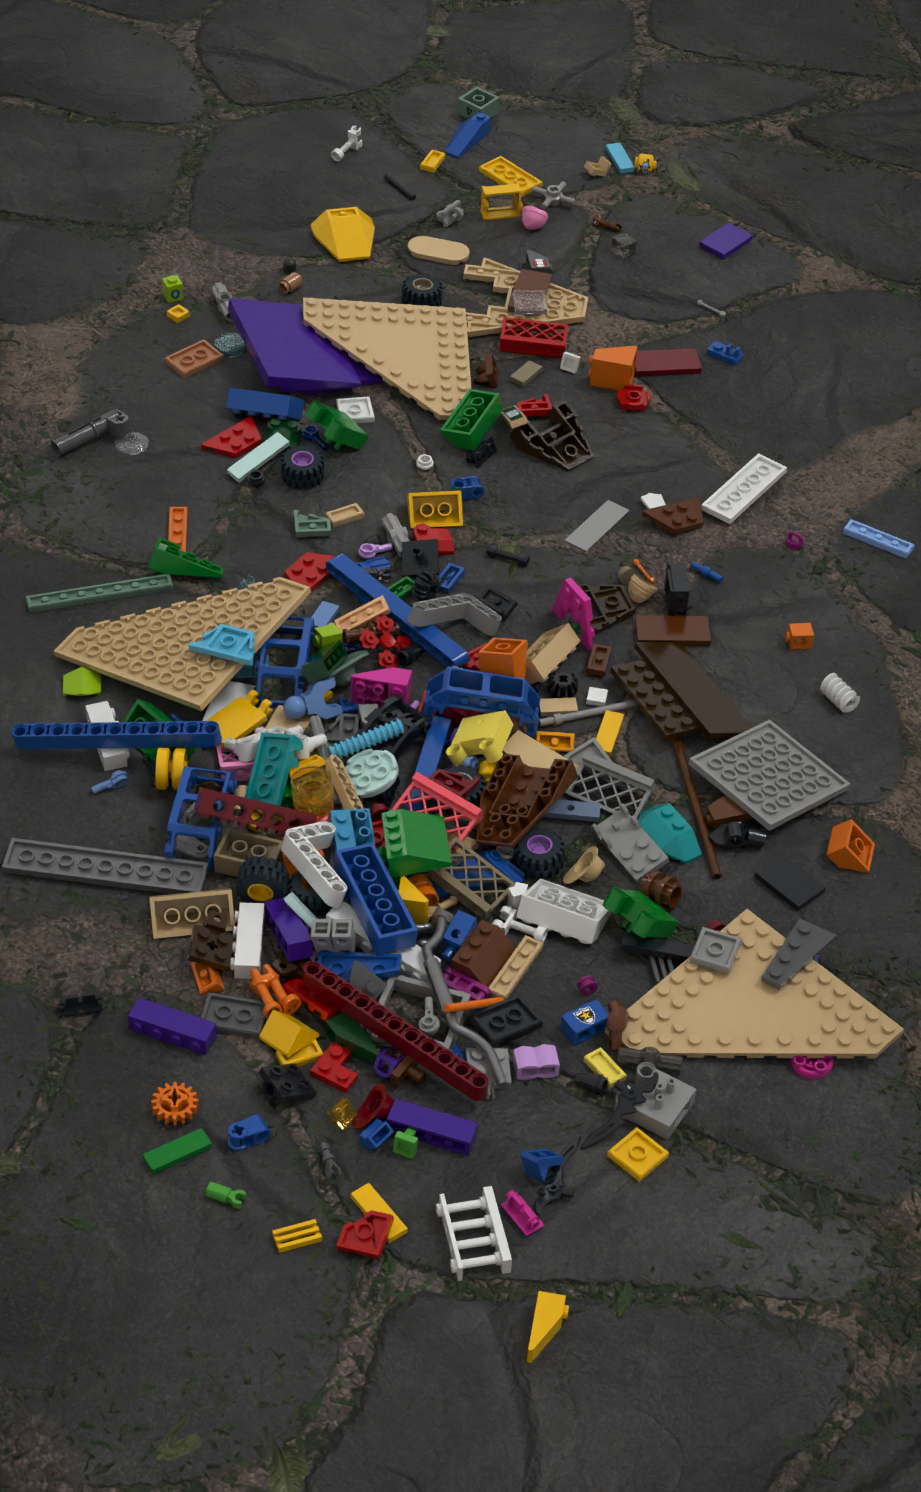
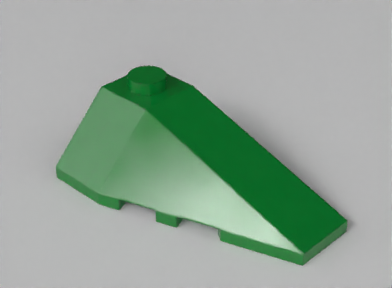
M160 537L147 566L155 573L221 578L224 569L206 559L199 560L195 553L191 551L184 552L180 550V545Z

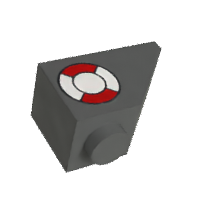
M526 250L527 270L553 273L552 264H549L547 257L532 250Z

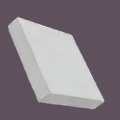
M370 397L336 399L337 410L345 412L356 424L374 422L375 417Z

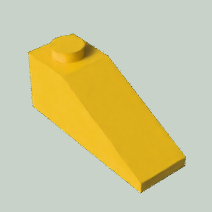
M538 1292L528 1347V1363L533 1362L560 1330L562 1320L567 1319L569 1305H565L566 1295Z

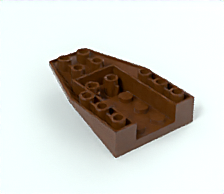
M503 754L480 797L479 808L482 809L483 819L477 826V844L513 848L577 779L578 774L573 761L554 759L549 769L524 766L520 755Z

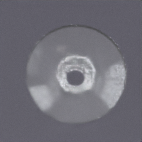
M131 432L125 438L117 437L114 445L120 453L136 455L148 448L149 440L142 433Z

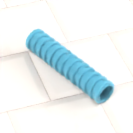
M397 718L395 722L392 720L390 724L385 723V726L379 725V728L374 727L372 731L369 729L367 733L362 732V735L357 734V737L352 736L351 739L348 740L347 738L345 739L346 741H340L339 744L334 743V746L329 745L330 754L343 759V756L348 757V754L353 755L354 752L358 753L360 752L359 750H365L366 747L371 748V745L376 746L378 742L381 744L383 740L386 742L388 738L393 739V736L399 737V734L403 735L405 732L402 722Z

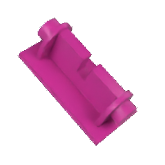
M512 1190L507 1193V1201L500 1205L525 1236L544 1227V1224L518 1192Z

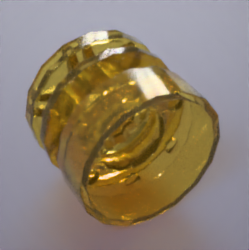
M308 766L296 771L291 777L293 808L318 815L317 818L330 813V810L334 808L333 783L330 772L318 766Z

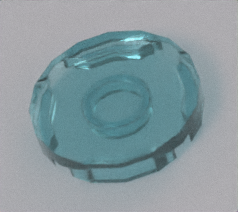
M223 333L214 340L215 348L226 357L239 356L247 349L239 333Z

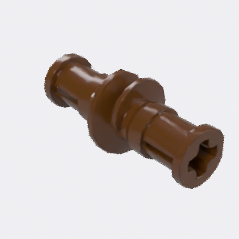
M367 622L365 628L342 630V638L345 645L360 642L359 637L363 630L373 631L378 639L383 634L377 630L372 622ZM394 622V631L389 634L397 638L400 636V629L398 623Z

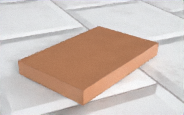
M203 339L165 357L164 363L185 379L223 361L224 355Z

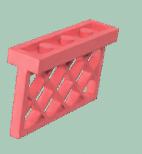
M418 772L412 777L413 781L391 809L398 810L401 806L409 804L410 810L413 811L412 804L422 801L424 809L415 812L428 814L439 811L440 816H442L441 810L451 809L454 811L455 816L444 819L445 822L456 820L457 828L446 830L447 835L458 833V839L461 842L465 840L476 823H480L483 819L482 809ZM415 788L421 792L422 797L410 799V793ZM434 799L438 802L437 807L427 809L425 801ZM467 818L471 821L468 826L459 828V819ZM455 845L452 850L457 851L459 847Z

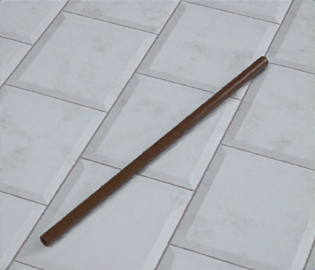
M681 738L671 739L712 878L714 880L720 879L722 874L712 841L708 838L710 834Z

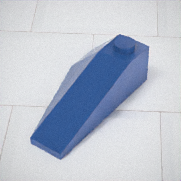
M478 112L457 126L445 154L459 159L490 133L491 116Z

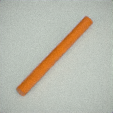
M495 997L445 1004L443 1009L444 1012L449 1013L484 1008L504 1001V998Z

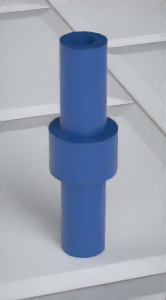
M694 561L690 564V567L700 572L702 576L710 577L719 583L723 581L724 577L715 573L712 568L702 566Z

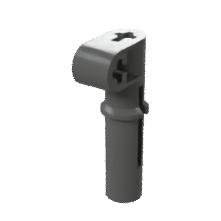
M115 408L91 421H85L84 425L51 441V448L57 456H61L92 439L97 440L100 435L107 431L118 438L128 437L131 434L129 417Z

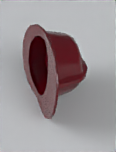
M444 706L442 715L445 718L451 719V723L458 724L466 716L471 717L480 714L473 710Z
M384 1084L376 1085L356 1112L352 1121V1126L355 1129L363 1128L369 1122H374L377 1118L381 1121L387 1119L395 1100L386 1093L387 1090Z

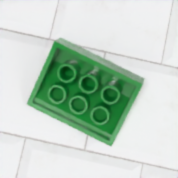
M404 809L389 810L382 813L387 859L392 878L452 866L443 816Z

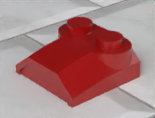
M421 523L412 530L411 536L413 541L438 539L439 556L454 554L453 540L448 529L431 528Z

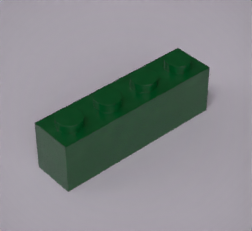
M341 639L320 647L301 666L302 675L309 684L328 677L348 657Z

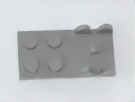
M623 803L619 806L620 810L598 825L592 824L591 830L638 884L646 874L659 870L670 861L668 856L641 828L636 816L630 815L626 805Z

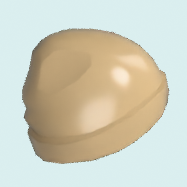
M636 574L631 576L628 584L629 596L635 603H642L648 600L658 589Z

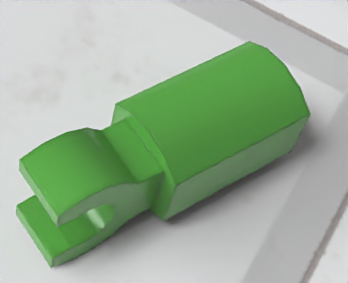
M210 1181L206 1189V1197L226 1204L231 1203L234 1208L241 1209L242 1202L236 1199L246 1200V1192L243 1190L233 1191L232 1188Z

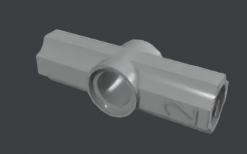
M221 282L215 283L211 287V291L218 304V311L223 314L225 320L234 322L228 311L229 298H232V294L227 291L225 285L221 284Z
M389 513L382 518V525L387 532L388 542L394 545L399 557H402V542L409 541L408 531L405 526H401L396 515Z

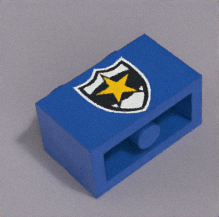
M596 999L590 1003L583 1004L573 1011L566 1012L561 1018L560 1030L576 1046L605 1032L609 1014Z

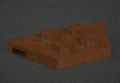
M699 497L643 510L641 515L645 519L647 517L655 520V525L664 528L671 534H678L702 528L703 526Z

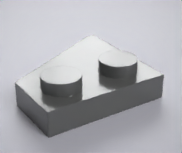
M340 713L336 721L328 728V733L326 734L328 745L334 746V743L339 744L340 741L344 742L346 741L345 739L348 738L349 740L352 736H355L359 729V714Z
M356 959L354 960L349 983L376 1000L387 986V983Z

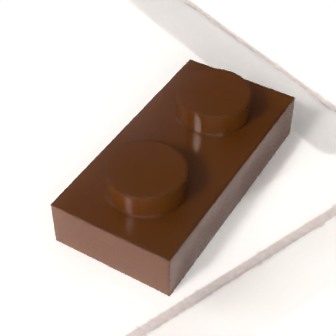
M593 644L586 674L605 677L612 650L611 646Z

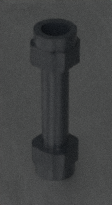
M488 545L486 554L490 555V557L495 558L499 556L517 561L518 565L528 566L530 556L521 553L518 555L498 549L499 546Z

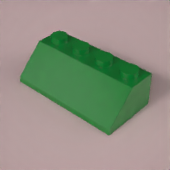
M469 389L442 426L440 432L457 448L474 451L503 410L500 393Z
M137 699L123 722H167L172 720L152 703ZM197 747L169 748L171 751V760L173 758V752L176 748H184L187 750L188 761L195 752ZM139 748L156 763L158 748Z

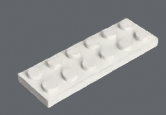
M758 453L701 505V510L731 524L787 472V467Z

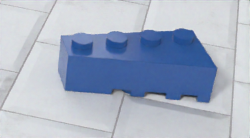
M229 388L226 408L232 409V413L242 414V411L247 412V415L252 416L263 414L262 417L266 418L277 416L281 420H288V418L301 420L304 400L288 395Z

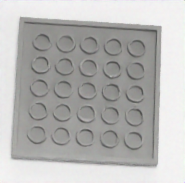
M771 720L765 721L689 758L688 762L693 769L769 831L849 790L851 785Z

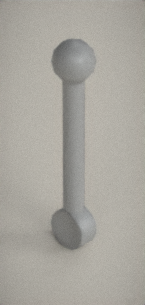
M702 300L697 301L698 306H703L719 314L720 317H725L726 312L708 306Z

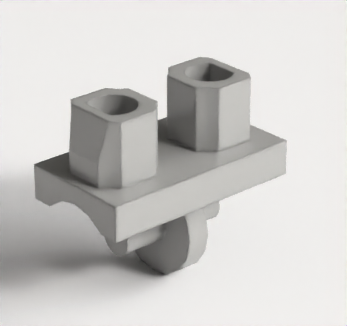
M460 200L448 204L444 210L436 213L437 220L443 223V227H448L454 221H460L463 218L464 210L460 207Z

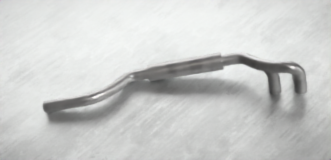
M439 914L434 916L431 923L415 924L418 932L433 935L431 938L420 940L418 945L422 948L423 966L442 1018L446 1019L453 1033L472 1042L485 1054L497 1087L499 1089L506 1088L508 1083L498 1056L492 1046L479 1034L460 1025L456 1018L457 1011L444 1012V1005L454 1002L439 961L434 957L432 950L437 951L441 945L447 929L446 918Z

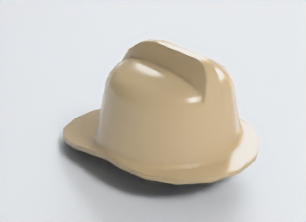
M593 846L583 853L580 859L565 874L563 878L565 884L572 883L577 879L591 882L599 876L605 863L597 855L598 848Z

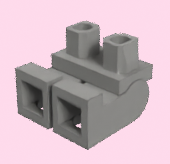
M313 919L311 939L317 953L319 951L355 953L357 937L353 919H334V922L332 919Z

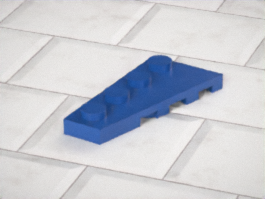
M319 951L317 962L347 982H350L355 959L380 979L400 976L402 954L376 955V953Z

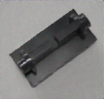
M490 436L487 440H483L475 451L466 456V461L468 463H475L476 468H479L497 451L493 437Z
M397 776L391 787L373 797L374 803H386L388 808L391 807L397 787L400 784L399 776Z
M96 990L94 992L82 993V996L74 994L62 995L61 998H58L61 1017L103 1011L101 992H96Z

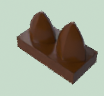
M490 353L486 355V361L477 367L476 371L483 373L478 375L473 382H489L491 387L498 386V365L493 354Z

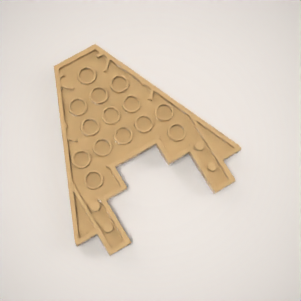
M483 258L482 266L465 265L463 279L494 282L493 292L508 293L505 307L489 305L487 315L466 312L468 337L501 333L503 317L561 324L585 322L588 297L551 283L539 316L509 311L508 304L520 271L488 258ZM506 323L510 328L515 326L514 324ZM523 326L525 329L531 328L530 326Z

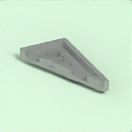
M595 737L563 756L568 760H572L578 766L582 762V756L585 751L612 762ZM584 768L585 772L594 775L591 769ZM607 776L599 778L607 783L611 782ZM624 783L615 785V787L623 791L628 790L627 785Z

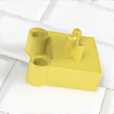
M506 710L462 719L451 746L446 750V754L453 765L456 767L463 765L467 756L483 754L488 763H495L502 758L503 748L514 725Z

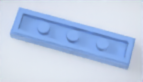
M852 519L843 529V534L905 559L914 549L915 544Z

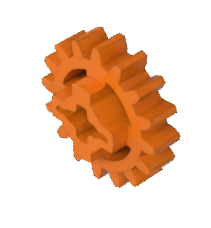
M176 1082L173 1083V1086L165 1083L164 1089L158 1087V1093H153V1100H151L153 1115H157L158 1121L165 1119L166 1125L170 1121L173 1122L174 1126L177 1125V1121L185 1124L186 1118L192 1120V1114H197V1107H199L197 1092H193L191 1086L185 1088V1083H182L180 1086H177Z

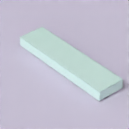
M277 432L229 467L227 473L237 482H241L251 471L257 470L287 448L290 442Z

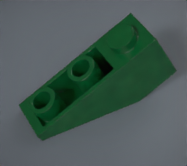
M344 1012L326 1021V1035L331 1042L351 1050V1056L374 1066L376 1057L381 1050L372 1043L369 1034L362 1030L357 1021Z

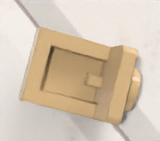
M601 156L598 163L586 161L584 167L592 176L605 177L611 163L604 156Z

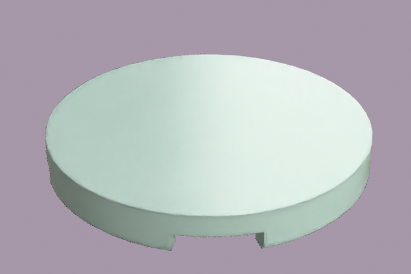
M372 748L355 754L347 761L345 766L360 798L373 797L383 793L395 782L399 772L398 763L393 754L387 750H373Z

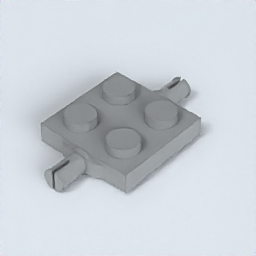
M466 1048V1062L480 1070L489 1079L486 1098L490 1100L491 1096V1100L495 1099L494 1089L498 1087L485 1054L479 1048ZM493 1048L508 1083L506 1088H510L512 1082L508 1049Z

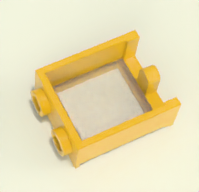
M518 182L508 185L482 186L480 212L484 221L520 217V211L523 208L521 201L523 189L520 188Z

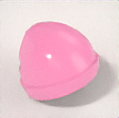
M524 206L522 208V222L527 230L539 229L548 220V214L534 206Z

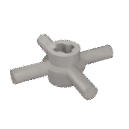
M564 181L558 186H548L547 190L536 186L532 187V192L544 195L546 200L541 204V208L544 210L549 205H559L560 201L572 205L576 201V199L562 194L561 191L566 187Z

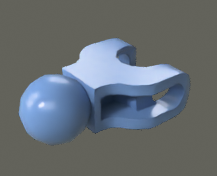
M325 677L312 682L305 693L286 699L283 704L285 715L295 720L303 717L305 713L308 715L315 714L325 719L332 718L340 713L342 714L343 709L341 705L336 703L326 704L324 701L326 691L334 688L336 685L335 678Z

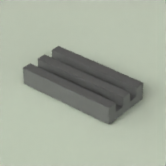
M647 955L655 985L660 982V977L654 958L658 959L660 971L664 979L667 976L663 958ZM664 958L668 973L670 974L674 970L671 959Z

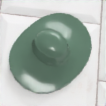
M363 650L349 654L328 677H334L337 686H345L351 683L352 674H356L354 666L365 656L369 655L368 651Z

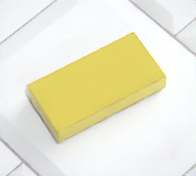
M601 1047L584 1056L583 1061L595 1074H603L604 1077L608 1078L607 1087L609 1089L614 1087L617 1080L621 1082L626 1080L627 1075Z

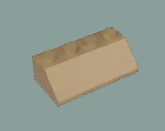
M569 623L543 633L527 649L525 679L529 684L546 681L549 678L548 674L554 672L558 668L557 665L567 659V654L576 650L575 646L580 642V639Z
M230 888L149 897L153 939L191 935L194 925L202 926L211 910L227 916V928L225 931L234 930L232 889ZM214 917L215 921L220 922L219 918Z

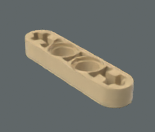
M330 755L325 760V768L344 810L364 809L342 760L336 755Z

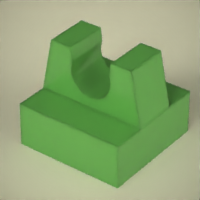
M408 1128L405 1133L398 1131L394 1138L393 1152L413 1159L416 1155L418 1138L414 1137L416 1130Z

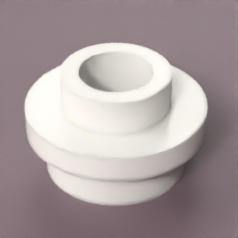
M426 454L420 455L416 461L417 467L422 470L432 468L434 463L432 457Z

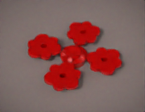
M383 615L375 619L376 628L383 635L378 639L373 631L363 630L359 641L362 642L364 649H375L376 645L380 643L386 650L383 653H379L378 657L380 659L378 664L381 667H385V669L396 668V656L391 654L389 650L395 647L399 652L401 648L411 647L413 644L410 643L408 636H398L397 640H395L389 634L394 631V621Z

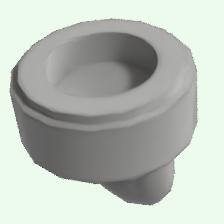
M496 846L495 851L499 852L505 860H510L514 857L515 846L513 848Z
M439 907L436 908L432 919L436 915H443L446 918L448 928L454 918V914Z

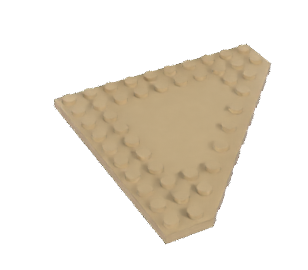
M303 297L304 325L307 327L311 326L318 335L324 339L328 338L331 340L332 345L348 352L349 357L365 364V368L373 374L382 376V380L390 386L399 388V392L407 398L416 400L417 405L424 410L433 412L434 417L438 420H447L468 390L471 389L466 308Z
M278 577L274 578L273 582L265 584L258 582L248 585V588L237 590V588L222 591L223 594L212 597L210 594L198 597L197 601L189 603L182 601L171 604L172 607L161 609V607L146 610L145 614L137 616L135 613L121 616V620L110 622V620L97 622L95 626L84 628V626L77 627L54 650L55 657L202 711L245 664L191 651L188 644L192 641L197 643L203 639V634L212 631L220 624L253 631L255 634V654L311 593V589L309 586Z
M746 909L720 931L742 938V943L730 973L727 974L690 963V957L627 1009L628 1024L624 1031H622V1046L635 1058H644V1055H657V1058H674V1055H687V1058H704V1055L717 1056V1058H734V1056H747V1058H764V1056H777V1058H794V1056H807V1058H824V1056L854 1058V1056H867V1058H877L903 1034L904 1028L814 959L811 960L809 965L800 969L798 974L780 990L762 982V975L786 938L750 910ZM605 1027V1033L610 1036L608 1029Z

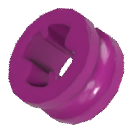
M584 976L577 982V987L584 996L591 995L598 989L593 976Z

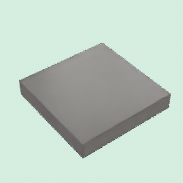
M702 927L690 956V963L729 974L742 943V938Z

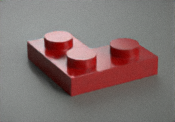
M332 1042L310 1070L311 1076L346 1094L358 1080V1073L343 1067L351 1057V1050L335 1042Z

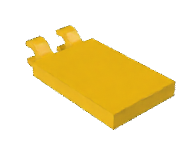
M253 689L247 694L245 699L238 697L206 720L215 721L219 724L222 742L219 746L227 750L224 747L225 739H229V737L235 740L244 738L266 722L267 715L273 711L269 707L272 705V702L265 699L257 709L254 705L259 702L256 698L259 693Z

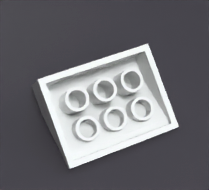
M540 878L522 895L516 917L522 919L524 923H534L548 928V931H557L564 937H574L581 943L592 944L601 933L611 912L603 907L604 900Z

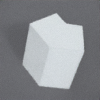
M516 882L514 887L508 888V907L516 909L518 912L521 897L528 890V884Z

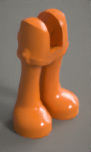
M269 964L263 965L264 975L262 976L256 968L251 969L252 985L259 992L264 1002L263 1014L267 1020L273 1009L291 1015L300 1007V998L296 994H286L279 981V974ZM268 989L273 990L278 1002L274 1001Z

